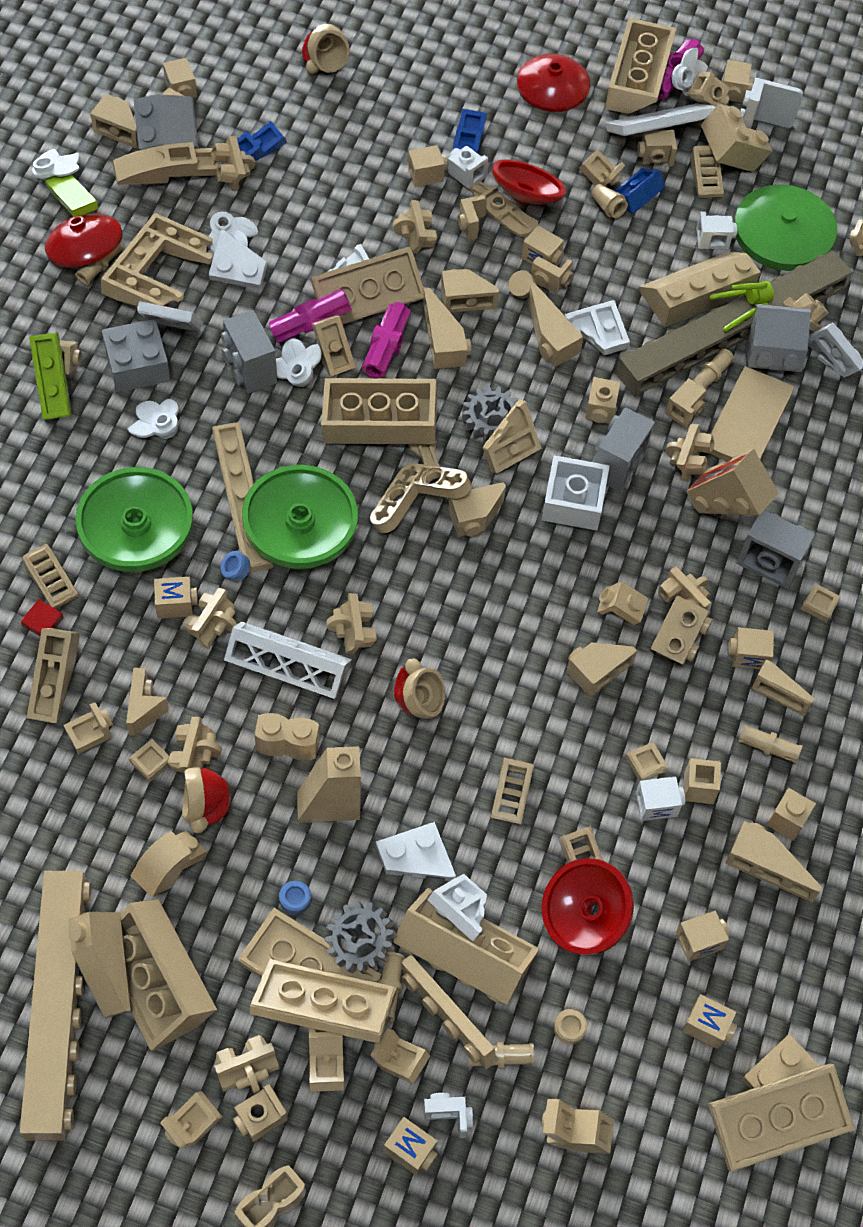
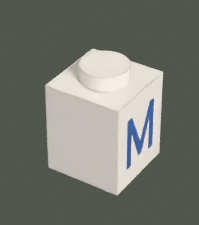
M676 777L642 780L639 782L636 797L641 821L678 817L682 805H685V793L683 787H678Z

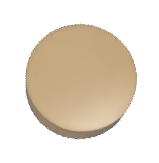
M521 270L515 272L510 277L508 287L514 296L525 299L529 297L530 285L536 284V280L529 272Z
M566 1009L560 1012L554 1022V1033L565 1044L580 1042L587 1031L586 1018L581 1012L574 1009Z

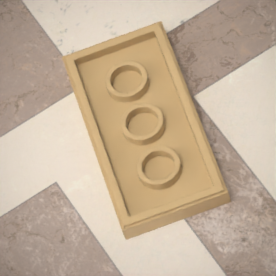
M411 246L310 277L317 300L336 290H344L352 311L340 316L342 324L384 312L389 304L395 302L406 305L422 300L424 295V286Z
M745 366L711 432V435L714 437L715 446L713 452L708 454L729 462L735 456H742L748 450L754 448L761 460L795 386Z
M273 908L237 960L238 964L260 978L264 974L269 959L375 983L382 977V974L367 966L366 974H362L357 966L353 973L345 969L346 964L342 967L338 966L335 963L336 957H331L327 952L333 945H329L325 942L324 938L276 908Z
M269 959L251 1002L250 1014L380 1044L396 996V987Z
M831 1063L708 1103L727 1169L731 1172L855 1130L835 1066Z

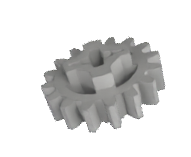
M486 386L485 392L477 388L475 396L468 394L467 402L463 403L462 422H466L465 429H474L473 437L481 434L483 435V441L486 442L518 401V398H510L511 391L509 390L501 393L500 386L495 391H491L490 386Z
M356 901L355 909L353 910L344 905L345 914L341 916L334 913L333 916L337 920L336 924H327L326 927L332 932V935L325 937V942L333 945L328 949V954L331 957H336L335 963L338 966L342 967L346 964L345 969L350 973L354 972L356 966L362 974H366L367 966L369 965L375 971L378 970L377 961L379 959L385 962L389 960L385 955L386 950H395V947L389 942V939L397 937L394 930L389 929L394 925L393 921L390 918H385L387 913L382 908L376 910V906L371 902L366 905L365 909L360 901ZM375 921L379 925L381 933L380 936L374 932V929L376 927V925L374 924ZM365 933L370 939L360 938L356 941L352 936H363ZM341 939H344L347 942V946L345 949L347 951V954H345L342 948Z

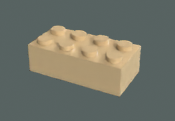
M325 378L321 422L324 443L436 444L438 399L436 379Z

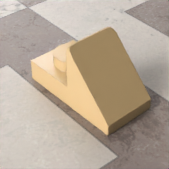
M334 315L312 323L318 345L321 349V362L329 376L356 368L340 316Z
M133 668L126 721L130 736H136L169 710L166 697L152 696L153 681L148 680L146 668Z

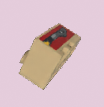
M754 448L748 450L742 456H735L727 463L722 462L705 470L686 491L693 507L698 513L758 516L779 494Z

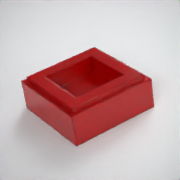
M38 599L20 622L23 627L41 636L42 628L55 629L64 617L60 611Z

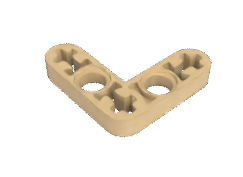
M417 463L408 464L399 471L371 513L370 520L377 532L388 533L397 527L418 493L459 499L471 491L472 483L467 474L462 470ZM440 477L437 482L429 484L432 480ZM404 495L398 501H393L396 497Z

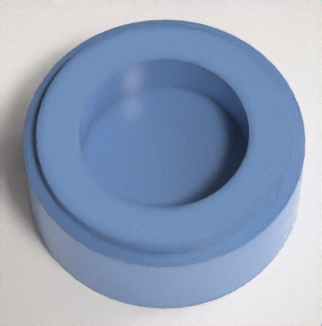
M239 551L229 552L221 562V573L231 581H241L250 570V560Z
M301 881L287 882L279 892L280 905L289 914L297 915L305 912L311 903L309 887Z

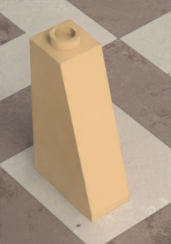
M359 747L326 748L297 791L298 823L360 820L361 773Z

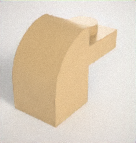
M170 831L148 848L138 861L131 877L151 897H154L172 888L182 870L202 861L208 851L187 831L177 835Z
M309 1028L310 1092L344 1090L343 1035Z
M547 1099L546 1111L542 1117L543 1134L548 1136L547 1143L579 1152L610 1154L614 1119L600 1110L574 1109L560 1099Z

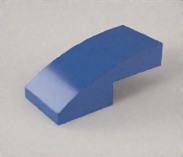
M462 109L452 150L455 148L461 150L468 146L478 154L487 113Z
M271 121L252 136L247 131L237 138L240 151H244L246 155L253 156L255 161L271 154L287 143L284 136Z

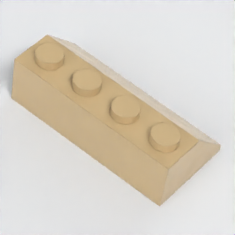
M633 18L628 19L609 84L605 109L630 114L657 102L677 28Z
M726 252L641 285L638 290L664 328L726 304L735 297L744 296L710 299L711 294L733 291V285L757 283L761 272L747 253Z
M427 888L406 911L393 943L401 946L402 950L406 953L417 955L428 961L433 968L446 971L455 976L462 984L473 986L484 992L489 999L508 1005L535 959L539 948L484 918L479 924L482 927L481 933L475 941L470 940L450 920L441 916L436 911L435 907L427 900L433 890Z
M159 899L130 903L120 913L130 1011L151 1051L157 1050L196 1029L217 1010Z

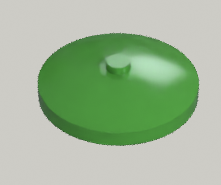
M769 185L752 191L740 202L734 218V223L737 224L736 240L742 250L756 262L777 270L792 271L799 265L804 266L812 262L819 255L824 256L830 253L837 237V222L830 207L812 192L791 185Z
M289 465L268 472L253 484L243 503L242 522L244 533L250 545L266 560L287 568L307 569L331 562L348 548L356 533L358 509L356 500L349 487L333 473L310 465Z
M145 467L123 468L102 476L85 491L76 510V528L83 548L98 563L110 569L123 572L147 571L169 562L185 547L193 528L192 505L185 489L166 473Z

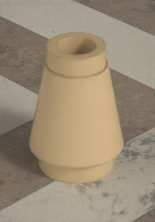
M602 184L596 185L591 192V196L608 217L619 218L625 213L628 203L624 195Z

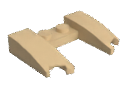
M154 213L101 278V294L134 306H138L139 301L164 306L174 300L177 302L182 301L184 293L143 275V273L160 252L182 259L210 264L212 262V253H206L208 246H212L213 238Z

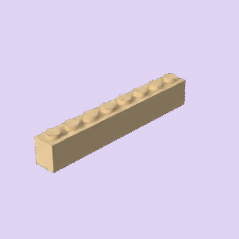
M44 871L20 1123V1135L25 1141H64L67 1137V1130H72L74 1111L69 1109L70 1096H75L76 1075H72V1063L77 1062L79 1058V1042L74 1041L75 1029H80L82 1022L81 1008H77L78 996H83L84 976H80V968L71 952L68 919L84 914L86 901H91L92 884L87 882L83 871Z

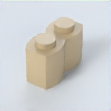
M274 713L258 715L254 734L256 750L267 756H282L286 754L296 760L308 761L316 759L320 740L319 724L308 718H292L288 720L286 717Z
M289 1165L277 1169L267 1178L262 1189L248 1194L238 1204L235 1210L238 1223L242 1227H274L280 1215L291 1212L301 1203L306 1193L305 1184Z

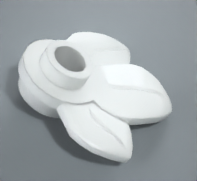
M698 48L687 50L683 55L681 63L675 67L672 73L673 86L676 89L682 90L688 98H691L687 93L698 72H706L708 69V65L701 60H697Z
M52 149L34 161L33 174L36 178L47 180L54 176L71 175L79 170V153L59 156L58 152Z
M227 212L215 213L210 219L211 233L209 237L213 238L212 246L208 247L214 254L220 230H225L248 247L247 238L258 235V229L253 222L245 217L234 218ZM220 221H225L228 224L226 226H220L218 223Z
M289 339L282 348V357L276 358L277 378L288 379L292 385L298 387L308 385L313 379V368L321 360L322 354L319 345L314 344L305 348L300 340Z
M166 399L160 405L154 401H145L138 404L136 414L139 420L132 424L128 431L130 434L140 438H147L154 434L162 439L173 437L177 433L179 425L176 417L179 411L177 403L172 399Z

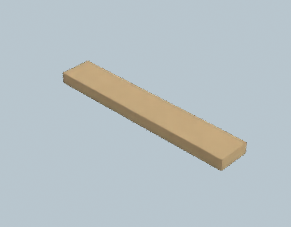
M240 422L214 426L212 431L239 551L250 560V570L248 573L273 568V563L254 550L247 540L243 529V503L254 482Z

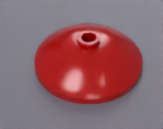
M544 54L536 56L523 64L518 72L517 88L521 97L531 106L548 112H563L576 108L584 102L589 94L590 78L585 68L574 59L560 54Z
M499 160L492 167L495 181L519 204H551L563 199L566 188L558 178L534 165L516 160Z
M88 213L83 216L70 217L55 227L45 242V252L48 259L58 266L79 267L88 265L112 253L120 244L123 231L120 223L115 218L105 214Z
M595 858L577 859L561 867L551 877L542 898V918L548 934L560 947L579 955L600 954L615 946L626 934L634 912L633 893L625 876L613 865ZM598 904L599 911L593 915L592 907Z

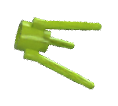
M769 281L733 285V291L710 295L711 300L746 295L747 301L750 304L768 305V302H772L774 299V289ZM756 307L723 327V331L727 332L753 316Z

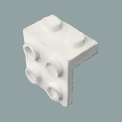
M755 77L752 90H746L742 105L747 107L740 110L746 128L751 129L753 120L791 128L798 112L803 91L799 88Z

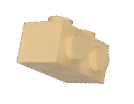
M676 596L651 649L682 665L687 660L692 662L700 647L695 644L700 633L705 635L713 619L708 617L711 611L680 596Z

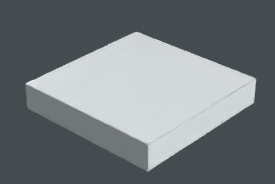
M139 301L137 311L147 320L156 319L157 324L195 332L202 330L203 322L193 312Z

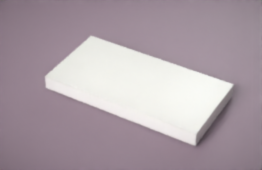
M695 103L606 122V129L610 133L628 136L706 119L717 106Z

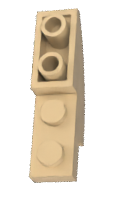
M193 142L150 147L124 155L113 160V168L117 185L168 183L169 177L216 175V169L220 161L212 160V148L194 149Z

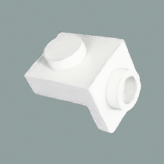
M435 1093L430 1095V1099H424V1120L457 1118L459 1138H466L467 1128H473L472 1107H466L465 1097H450L449 1093Z

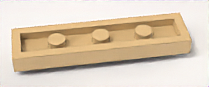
M412 955L401 962L404 974L401 977L402 981L412 993L417 991L423 997L422 1003L432 1016L437 1014L444 1021L442 1026L452 1039L459 1038L465 1045L463 1050L469 1059L475 1064L479 1061L486 1070L496 1063L495 1048Z

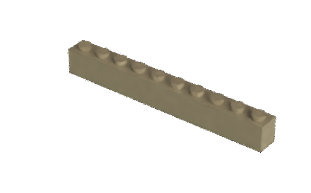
M834 251L824 256L819 255L812 262L804 266L799 265L792 272L784 276L775 277L770 282L774 289V299L772 302H768V305L787 307L783 303L787 298L790 297L797 301L805 293L809 294L814 301L819 300L821 302L845 290L853 272ZM746 295L735 297L728 304L720 308H713L708 314L698 319L693 318L686 325L678 329H671L664 336L656 340H650L634 351L624 353L619 358L616 375L631 394L636 397L716 356L721 349H729L747 340L754 315L727 332L723 331V327L750 311L756 305L750 304L747 301Z

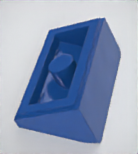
M641 168L615 191L625 196L628 203L626 211L633 214L662 191L665 184L661 171Z

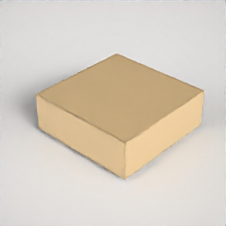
M815 583L801 610L827 623L841 596Z
M151 739L129 757V762L150 783L169 767L168 761L170 756Z
M654 742L626 754V759L639 782L667 771L668 766Z

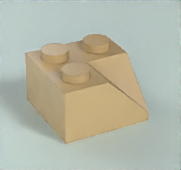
M719 103L701 124L718 163L754 172L773 152L768 142V136L761 130L746 128L742 119V113L734 106L730 107Z

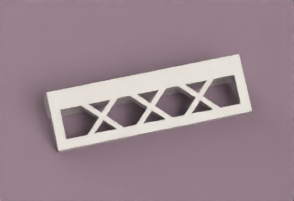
M240 622L233 627L224 661L333 699L338 695L343 675L349 670L352 660L245 622ZM237 641L247 644L253 655L246 659L235 656L234 651ZM266 652L274 653L281 665L275 668L267 667L260 655ZM295 661L303 663L308 675L302 678L293 676L288 665ZM322 671L335 674L332 689L322 686L316 674Z

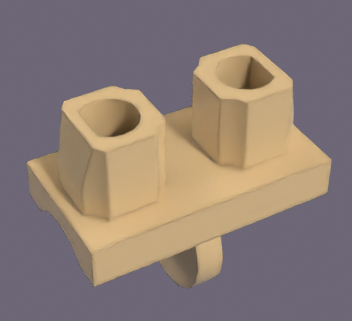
M229 136L226 143H215L211 150L212 160L224 161V164H219L216 169L218 181L229 182L231 190H238L239 181L244 177L250 176V171L256 165L254 157L246 155L244 151H240L236 136Z
M411 200L410 210L405 214H399L392 227L394 233L407 238L413 254H418L421 247L433 248L437 241V234L435 230L425 229L429 228L432 223L431 211L422 210L419 201Z
M807 293L797 301L789 297L783 302L787 307L811 309L810 330L813 332L822 328L818 322L829 314L819 300L814 301Z
M690 424L685 439L678 438L677 442L667 444L665 452L671 457L670 463L677 465L682 471L680 476L682 481H689L691 474L702 475L707 469L708 462L706 456H698L699 452H713L715 446L714 437L711 434L700 433L699 425Z
M677 566L669 571L667 580L659 587L658 595L665 602H670L676 596H680L705 609H708L711 605V602L707 599L710 593L705 589L709 580L705 576L696 579L692 574L686 577Z
M218 588L215 594L204 593L198 605L202 611L201 615H189L184 622L187 632L196 637L202 647L209 648L217 635L220 636L224 630L232 632L233 627L237 625L236 621L232 618L235 614V605L227 598V591Z
M349 593L348 601L333 610L334 615L327 619L326 626L328 630L336 632L337 638L344 637L346 654H355L359 647H372L377 638L374 628L362 627V622H369L372 618V603L361 602L358 600V594Z
M192 717L190 724L177 726L176 741L180 745H184L183 751H173L170 753L168 764L174 771L184 773V770L189 768H203L204 764L210 763L211 757L221 755L222 747L215 743L216 735L212 733L211 728L202 724L201 717Z
M258 1035L248 1039L245 1043L247 1053L236 1057L233 1048H226L217 1052V1065L214 1067L223 1092L234 1087L240 1090L247 1086L251 1087L253 1094L260 1092L257 1082L269 1078L268 1073L280 1069L272 1043L267 1044L263 1037Z

